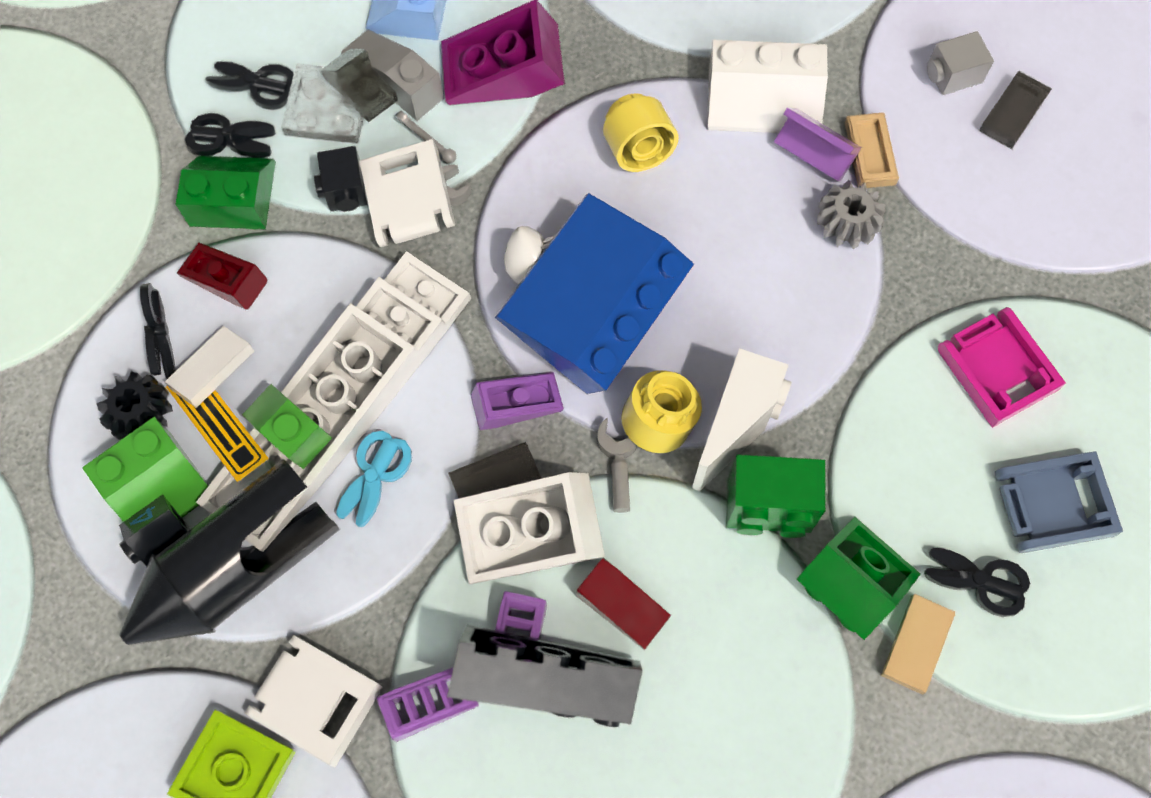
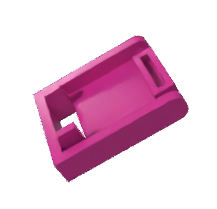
M1009 307L1000 310L997 313V317L993 313L954 334L951 341L945 340L938 345L940 355L992 428L1059 391L1066 384ZM1028 380L1036 391L1011 404L1012 399L1006 392Z

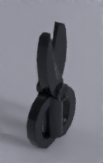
M220 61L214 64V68L227 76H208L205 78L208 85L219 90L231 92L250 90L253 101L258 106L270 110L283 108L290 103V92L297 85L294 72L280 64L263 66L255 73L243 65ZM279 74L285 76L287 81L267 78V76ZM265 92L280 97L278 99H266L261 97L260 93Z
M207 113L199 115L191 122V131L187 133L184 139L189 151L196 155H215L228 146L232 151L240 155L264 158L271 155V147L249 138L271 137L276 134L274 125L266 122L243 121L231 124L223 115ZM206 125H219L223 128L207 127ZM195 141H204V142H213V143H211V144H205V145H204V144H198V143H196Z
M151 283L142 284L140 286V300L147 326H144L150 373L154 376L161 375V354L165 377L168 379L176 369L164 306L159 291L154 289Z
M932 548L929 551L930 557L950 570L927 568L924 571V575L928 580L953 590L976 589L975 594L978 603L992 615L999 617L1015 616L1024 608V593L1028 591L1030 580L1027 572L1020 565L1009 560L998 559L987 563L980 570L965 556L954 551L942 548ZM997 569L1008 571L1018 579L1019 585L993 576L992 573ZM987 592L1012 600L1013 604L1010 607L998 606L990 601Z

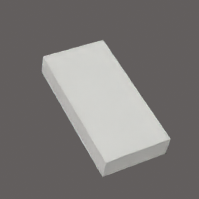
M222 326L165 383L173 392L197 408L254 350L247 341L225 326Z

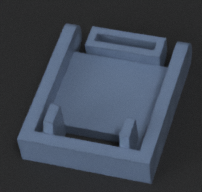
M1096 451L1008 466L995 471L997 481L1009 479L1012 481V484L1002 485L999 489L1014 537L1029 536V540L1017 544L1019 553L1111 538L1123 532ZM1085 478L1088 480L1098 513L1093 514L1089 518L1086 517L1074 480Z

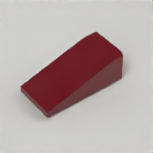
M202 243L196 245L177 272L180 277L246 310L251 307L268 281L267 277L255 264Z
M605 558L599 561L576 591V596L643 650L648 647L671 617L664 608Z

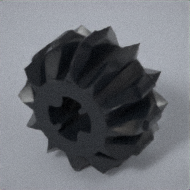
M131 371L127 381L115 376L116 386L113 389L102 388V393L107 399L96 403L97 409L103 414L99 420L103 427L111 430V434L116 439L122 440L153 417L164 427H168L167 420L162 415L173 411L172 405L167 401L169 392L163 385H158V381L153 376L147 374L142 378L137 372Z

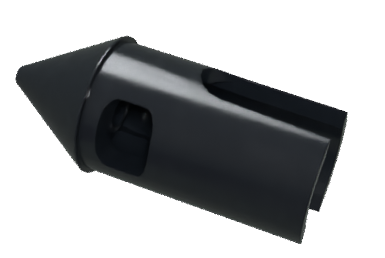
M283 459L158 555H151L119 636L127 645L215 633V628L337 533L340 530L339 527L329 518L319 504L315 502L295 516L263 552L255 546L241 548L243 541L252 532L307 488L302 479Z

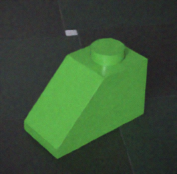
M272 384L242 414L258 432L303 470L332 439L329 434Z

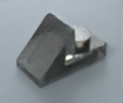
M349 49L320 70L322 76L368 123L398 101L396 92L372 69L368 52L365 49Z

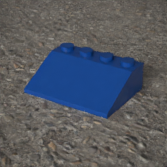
M588 193L495 318L586 394L606 391L689 273L694 263L665 237Z

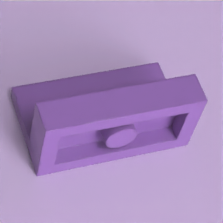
M787 107L783 115L787 116L788 119L774 142L833 179L841 181L862 147L799 109Z

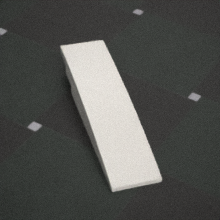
M406 251L384 280L378 277L356 306L352 303L348 305L281 392L329 434L332 439L303 470L253 428L249 434L269 459L238 483L224 465L196 503L212 514L284 459L306 484L307 488L245 539L263 552L336 469L417 370L471 300L469 292Z

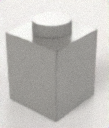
M976 31L936 43L927 64V72L930 80L937 84L941 94L946 95L983 83L994 60L979 32Z

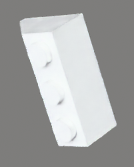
M713 40L709 62L707 130L779 133L788 119L787 116L783 115L787 107L797 108L822 123L828 78L827 44Z

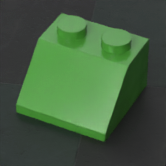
M155 417L82 467L100 495L123 522L162 494L183 518L199 506L196 502L209 486L172 434Z

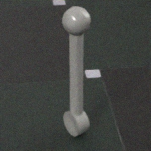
M399 111L396 118L403 125L409 127L424 141L433 139L445 163L451 164L455 162L456 152L454 150L443 147L414 123L403 111Z

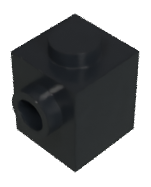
M356 146L317 152L320 175H314L315 188L318 198L326 199L330 211L348 212L355 210L359 206L368 205L359 162L360 158Z

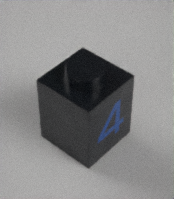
M162 494L119 525L124 539L119 545L134 564L141 560L147 567L152 554L158 555L187 533L190 528Z

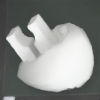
M520 226L515 229L508 241L504 255L505 270L515 283L520 284L555 235L543 239L537 230L528 226Z

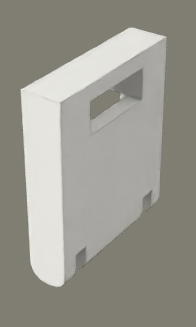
M433 139L359 161L374 234L380 248L388 246L387 228H389L395 244L439 232L440 227L435 214L441 212L446 227L455 226L438 148ZM418 161L419 163L418 165L388 174L385 172V170Z
M293 635L288 643L293 648L299 650L296 657L283 650L254 697L266 704L265 707L260 711L256 707L248 706L244 714L336 768L383 687ZM345 692L358 700L333 739L322 733Z

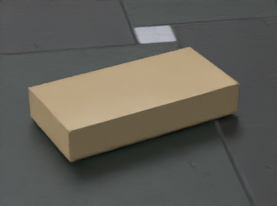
M885 113L847 116L844 123L847 138L862 147L853 161L858 188L864 182L866 183V188L896 185L899 176Z
M917 594L912 595L881 676L917 693L925 694L956 612Z

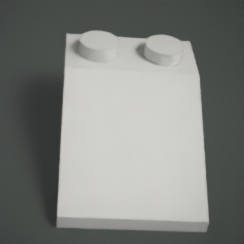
M739 348L700 459L692 489L701 491L735 459L736 455H739L765 431L770 418L778 420L792 383L784 379L788 364Z
M567 472L454 500L469 584L605 557L588 473Z

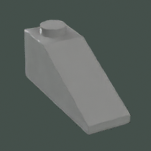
M366 30L341 51L342 56L416 121L421 119L444 99L438 71L413 50L371 30Z

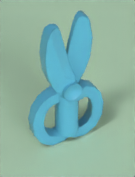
M385 431L372 432L359 445L356 457L357 463L364 472V475L357 478L347 488L337 508L336 515L339 519H344L360 502L356 517V525L358 527H364L375 514L381 498V481L394 482L402 478L412 462V451L407 442L398 438L392 439L390 434ZM377 441H383L372 463H367L366 455L371 445ZM401 450L403 458L400 465L394 471L386 472L396 451Z

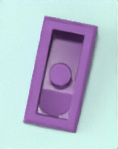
M554 372L478 382L471 393L479 430L498 428L564 410Z

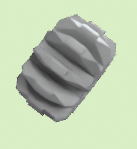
M850 180L844 183L843 188L834 184L829 189L828 195H824L820 200L817 225L825 227L823 230L824 238L836 237L837 247L842 245L844 241H848L852 249L858 247L860 241L868 245L884 225V218L882 217L886 211V204L877 202L879 191L866 192L865 182L859 188H854Z

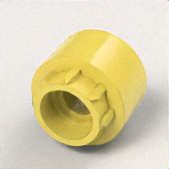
M638 93L625 95L615 101L606 114L603 126L604 137L619 166L626 171L642 172L660 165L674 152L678 144L677 130L662 103L654 97Z
M663 370L649 372L636 382L622 409V426L629 439L638 447L653 453H668L676 450L685 442L700 419L702 403L694 385L679 373Z

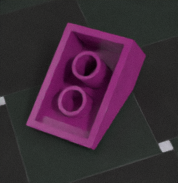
M532 0L441 41L445 101L449 105L529 98L565 84L558 24L538 0Z

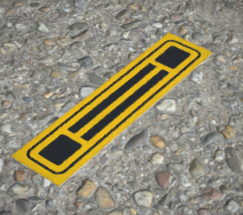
M166 386L237 483L269 459L216 390L195 408Z

